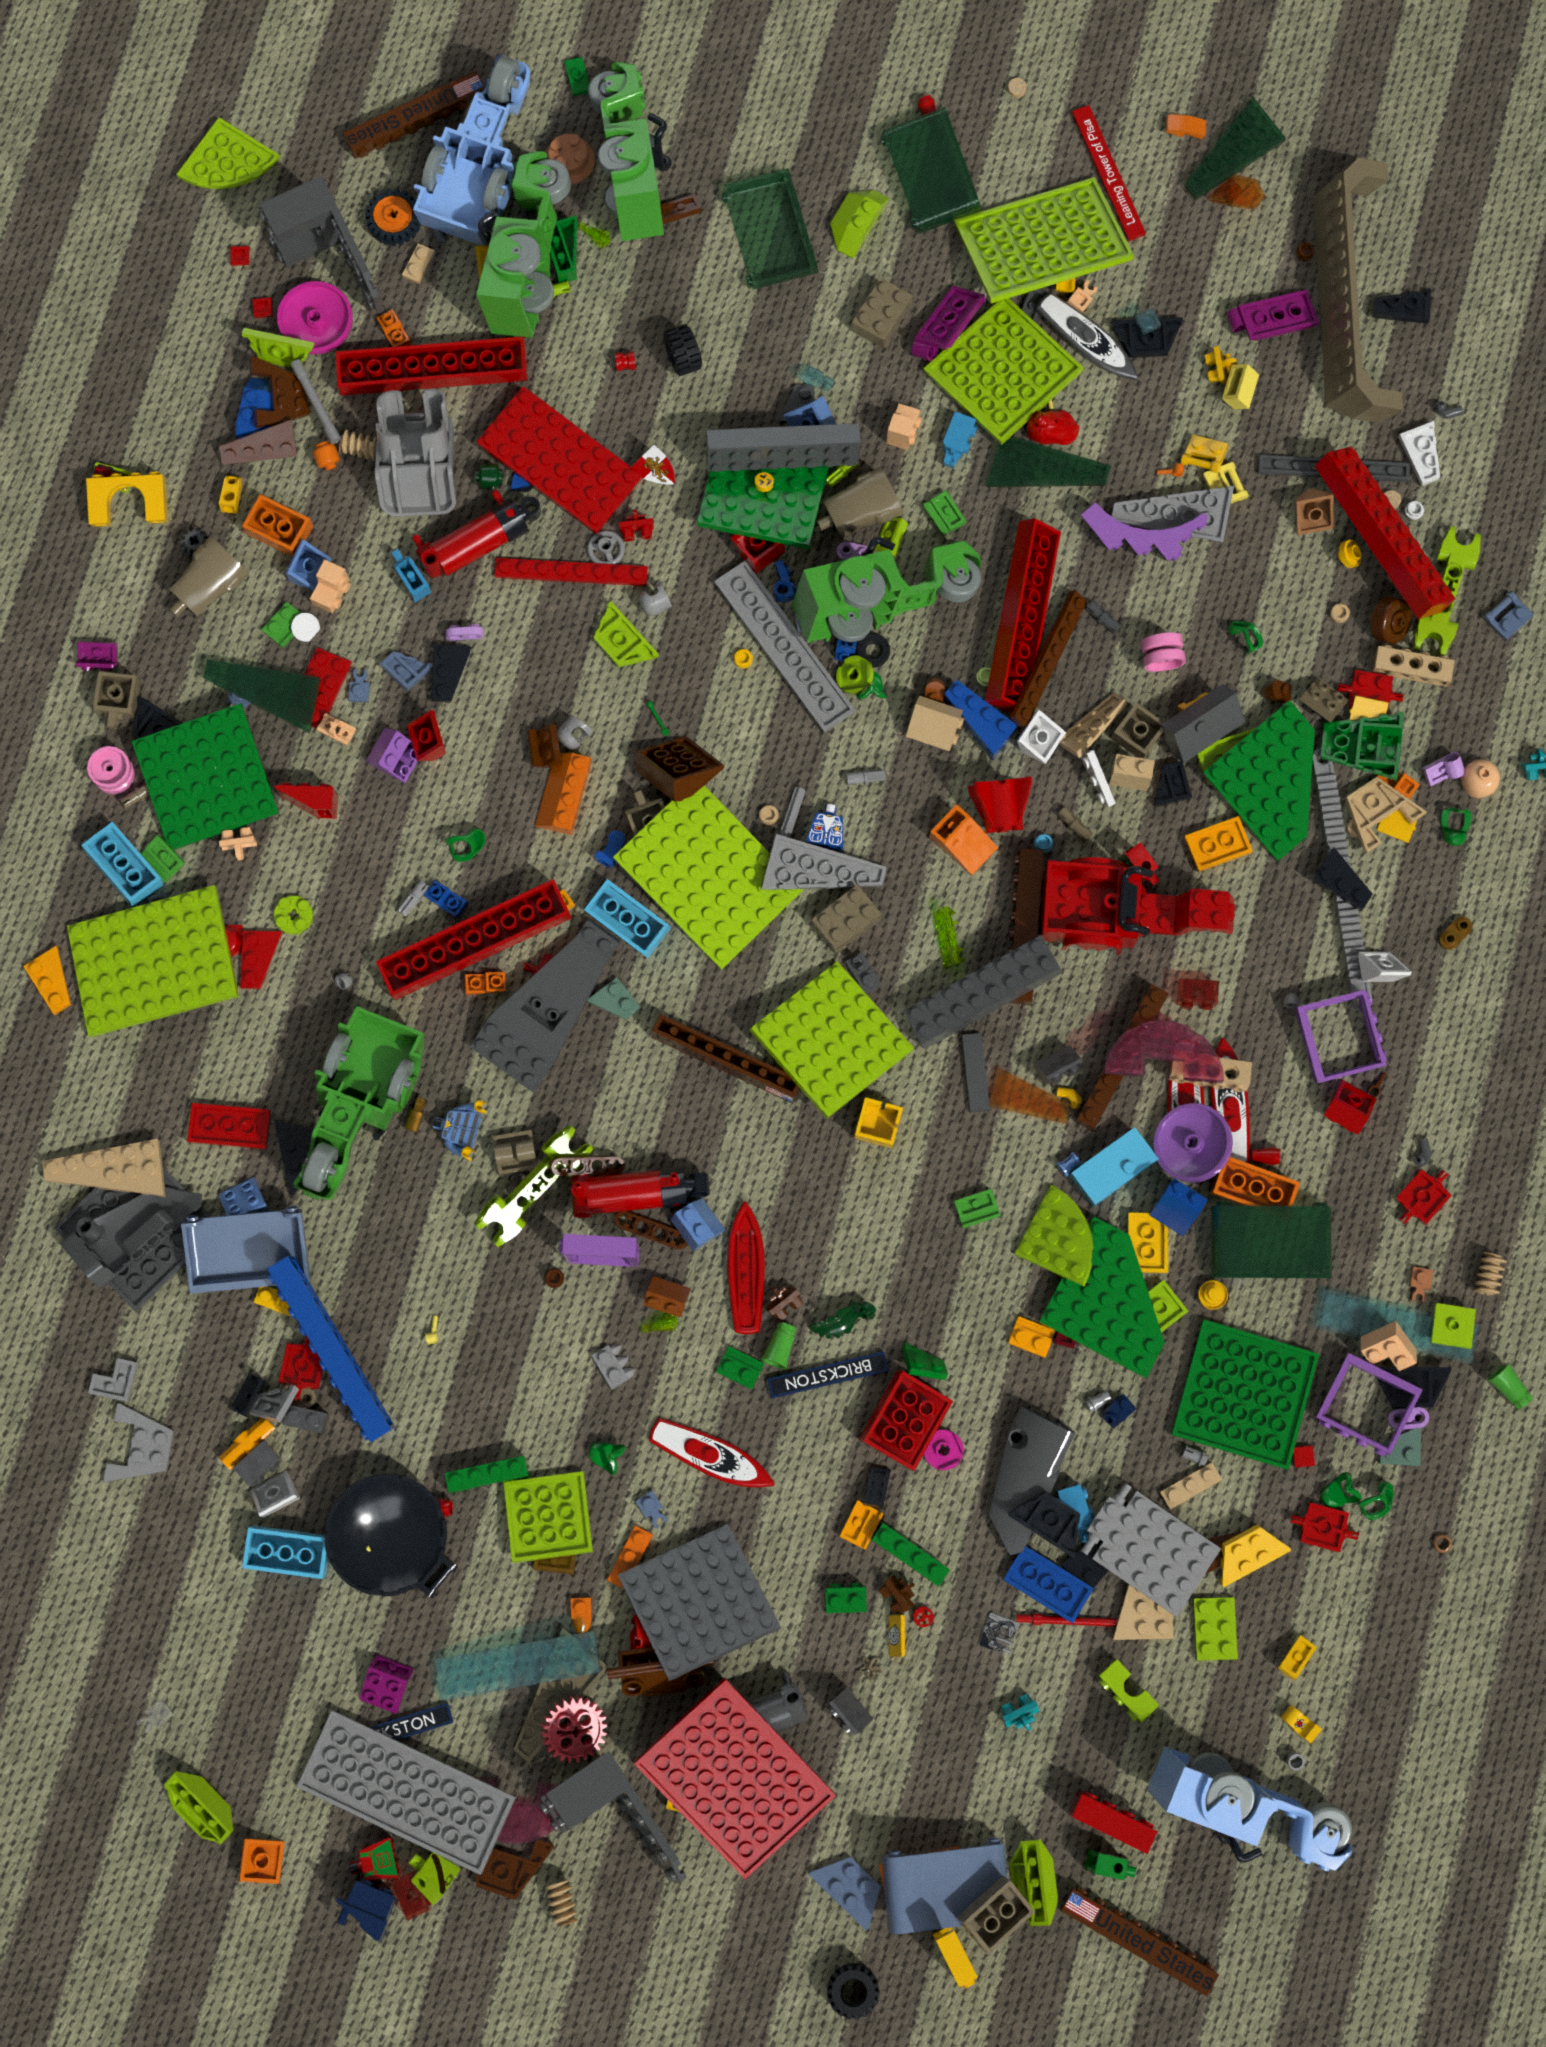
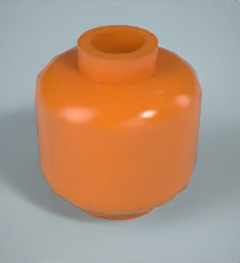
M325 441L314 446L315 449L312 455L318 468H325L328 471L337 467L336 463L340 461V456L335 444Z

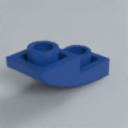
M436 880L433 881L424 894L425 898L459 919L469 904L465 899L456 895Z

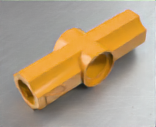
M260 1418L249 1430L247 1429L234 1440V1444L219 1456V1459L229 1470H232L234 1466L276 1428L268 1419Z

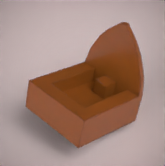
M936 677L928 680L925 685V698L944 704L945 684Z

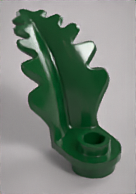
M854 1301L848 1307L839 1309L836 1313L837 1316L828 1317V1321L810 1324L808 1328L815 1334L819 1333L820 1337L826 1335V1338L830 1339L832 1334H834L836 1338H840L843 1331L846 1334L851 1332L855 1321L859 1317L865 1320L874 1319L876 1308L866 1301L863 1303Z

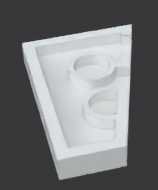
M1434 421L1401 433L1398 436L1421 487L1440 478Z
M1086 750L1081 759L1090 775L1092 785L1098 792L1097 798L1101 805L1104 804V806L1110 807L1116 803L1094 750Z

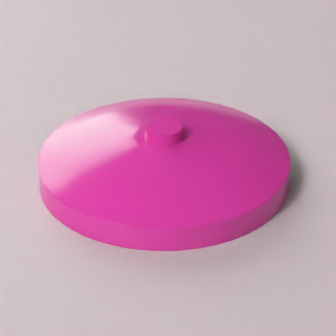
M311 281L297 285L283 297L277 312V323L282 336L314 342L313 350L309 354H323L336 349L346 340L352 328L353 313L347 297L340 289L326 282Z

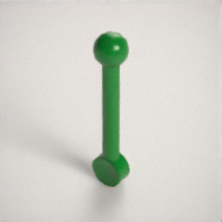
M648 701L646 703V706L651 709L654 717L656 718L659 726L661 727L662 735L668 736L669 730L664 727L661 719L653 707L654 703L652 701Z

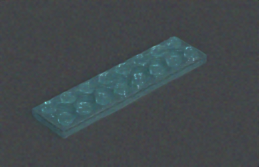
M1322 1289L1315 1328L1361 1339V1336L1396 1321L1416 1348V1352L1473 1364L1480 1324L1474 1323L1472 1349L1433 1344L1430 1341L1434 1314Z
M595 1631L435 1660L441 1701L601 1673Z

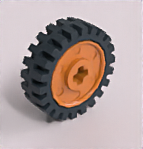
M387 189L388 192L386 193L384 190L380 191V195H374V200L371 199L366 207L365 217L370 233L377 241L383 242L385 245L391 244L396 246L397 243L403 245L404 241L408 243L411 237L414 238L416 236V232H419L421 226L413 211L416 200L413 199L411 194L407 195V192L404 190L400 192L399 189H395V191Z

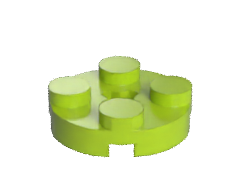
M850 656L837 669L836 680L839 687L845 692L857 695L863 693L869 685H872L874 671L871 662L860 656ZM855 671H857L858 673L856 679L852 678V675L855 674Z
M288 896L282 898L275 907L274 920L276 925L286 934L298 935L309 928L313 922V910L309 902L302 897ZM293 910H296L299 917L291 920V917L287 916V914L289 915Z

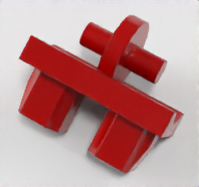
M637 509L633 510L632 516H626L627 521L619 522L620 533H622L625 542L634 541V532L641 531L642 539H652L654 529L653 518L645 519V514L637 515Z

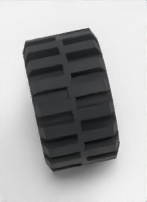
M683 324L664 331L665 348L676 374L683 376L700 370L702 368V358L691 328L687 324Z
M856 1963L844 1964L841 1968L838 1967L830 1976L827 1985L828 2000L832 2009L841 2017L844 2016L846 2019L855 2018V2020L860 2017H866L869 2012L874 2010L875 2005L878 2003L880 1991L877 1979L872 1971L864 1965H857ZM858 1979L864 1984L866 1992L862 2001L850 2004L842 1998L841 1987L845 1981Z

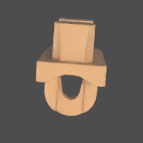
M325 713L316 730L348 746L357 729ZM337 726L341 728L338 734H336Z
M250 827L240 829L241 838L235 839L232 830L222 831V840L219 841L222 851L235 849L238 861L243 860V848L257 846V841Z

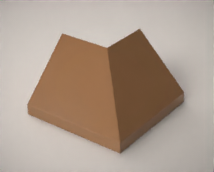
M1308 488L1296 499L1297 535L1335 529L1333 493Z

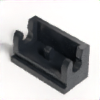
M248 1373L230 1409L248 1418L250 1415L248 1411L258 1394H261L266 1381Z

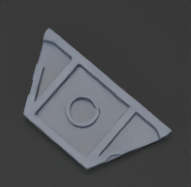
M852 1857L842 1859L809 1873L866 1931L869 1929L881 1886Z

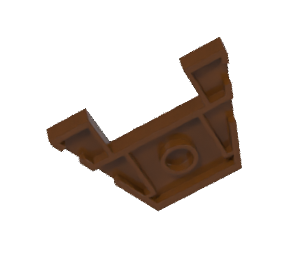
M251 356L249 358L250 375L269 377L272 411L256 409L253 412L255 428L258 429L266 425L270 426L292 418V420L301 419L309 415L308 396L295 374L257 357Z
M536 1839L530 1860L493 1848L481 1875L476 1873V1887L516 1900L551 1853L554 1845Z

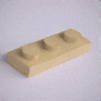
M1211 1462L1162 1490L1160 1494L1169 1510L1220 1482L1222 1478Z

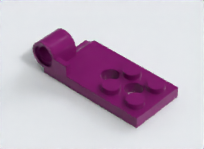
M952 286L914 337L912 355L932 361L937 355L938 348L947 350V348L951 347L986 300L984 294Z
M1307 290L1239 305L1237 308L1226 313L1232 332L1236 333L1246 330L1250 341H1258L1316 327L1319 324ZM1291 309L1298 310L1299 315H1293ZM1274 313L1281 314L1282 319H1276Z

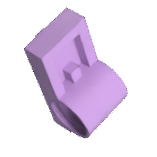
M1456 751L1422 768L1429 786H1433L1447 778H1459L1465 773L1461 756Z

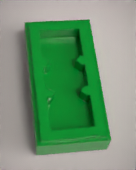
M583 57L566 60L565 66L573 96L587 94L589 81Z

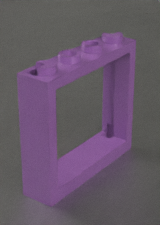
M1366 989L1294 1008L1315 1084L1386 1066L1387 1054L1385 1050H1382L1380 1044L1382 1042V1035L1376 1029L1377 1017L1375 1012L1371 1010L1372 999L1369 993L1366 992ZM1358 998L1375 1062L1324 1075L1307 1011Z
M564 1234L563 1239L559 1240V1251L567 1263L639 1267L640 1246L637 1238Z
M1348 1353L1316 1419L1319 1420V1425L1327 1429L1333 1427L1338 1430L1337 1434L1345 1438L1349 1436L1355 1438V1443L1366 1448L1369 1445L1375 1448L1373 1452L1382 1457H1385V1455L1390 1456L1422 1393V1389ZM1350 1365L1412 1395L1388 1447L1325 1416Z

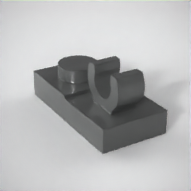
M862 952L845 961L865 994L882 986Z

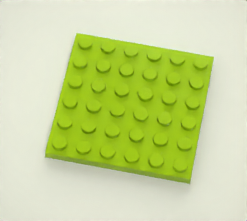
M1010 298L995 303L964 331L951 347L947 348V350L944 349L923 368L924 372L972 418H975L976 422L1001 445L1029 421L1033 414L1040 411L1084 371V367Z
M838 961L750 1029V1032L826 1119L914 1049Z

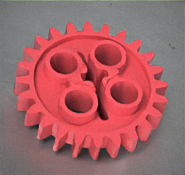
M570 1696L569 1702L562 1698V1705L555 1702L556 1709H548L551 1715L544 1716L547 1723L541 1724L543 1729H545V1731L541 1732V1735L546 1737L542 1741L545 1745H548L546 1749L548 1752L552 1751L554 1758L559 1755L561 1762L566 1757L568 1763H571L572 1758L579 1763L580 1757L587 1761L588 1753L594 1756L592 1750L600 1751L598 1743H605L601 1736L607 1735L603 1728L608 1727L606 1722H602L606 1717L604 1714H601L602 1710L600 1707L596 1708L597 1704L594 1701L590 1703L587 1697L582 1701L581 1696H578L575 1701ZM584 1714H587V1719L585 1721L580 1722V1717ZM562 1718H568L565 1724H559ZM589 1734V1738L586 1741H581L582 1736ZM569 1737L568 1743L561 1745V1741Z

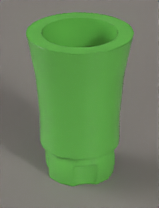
M779 1322L761 1361L780 1369H787L790 1351L795 1339L796 1327Z
M1510 1363L1502 1365L1487 1379L1518 1410L1525 1407L1533 1399Z

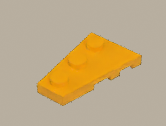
M56 945L23 966L54 1015L71 1005L59 949Z

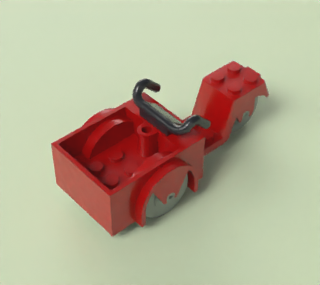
M1084 857L1076 858L1069 862L1048 860L1044 871L1040 935L1043 936L1045 942L1062 943V951H1066L1068 946L1089 951L1110 950L1114 948L1116 949V955H1120L1122 948H1134L1138 937L1147 936L1148 934L1179 936L1192 931L1232 934L1235 899L1227 891L1191 889L1177 896L1146 894V889L1142 885V876L1151 878L1153 871L1140 866L1127 867L1125 863L1114 859Z

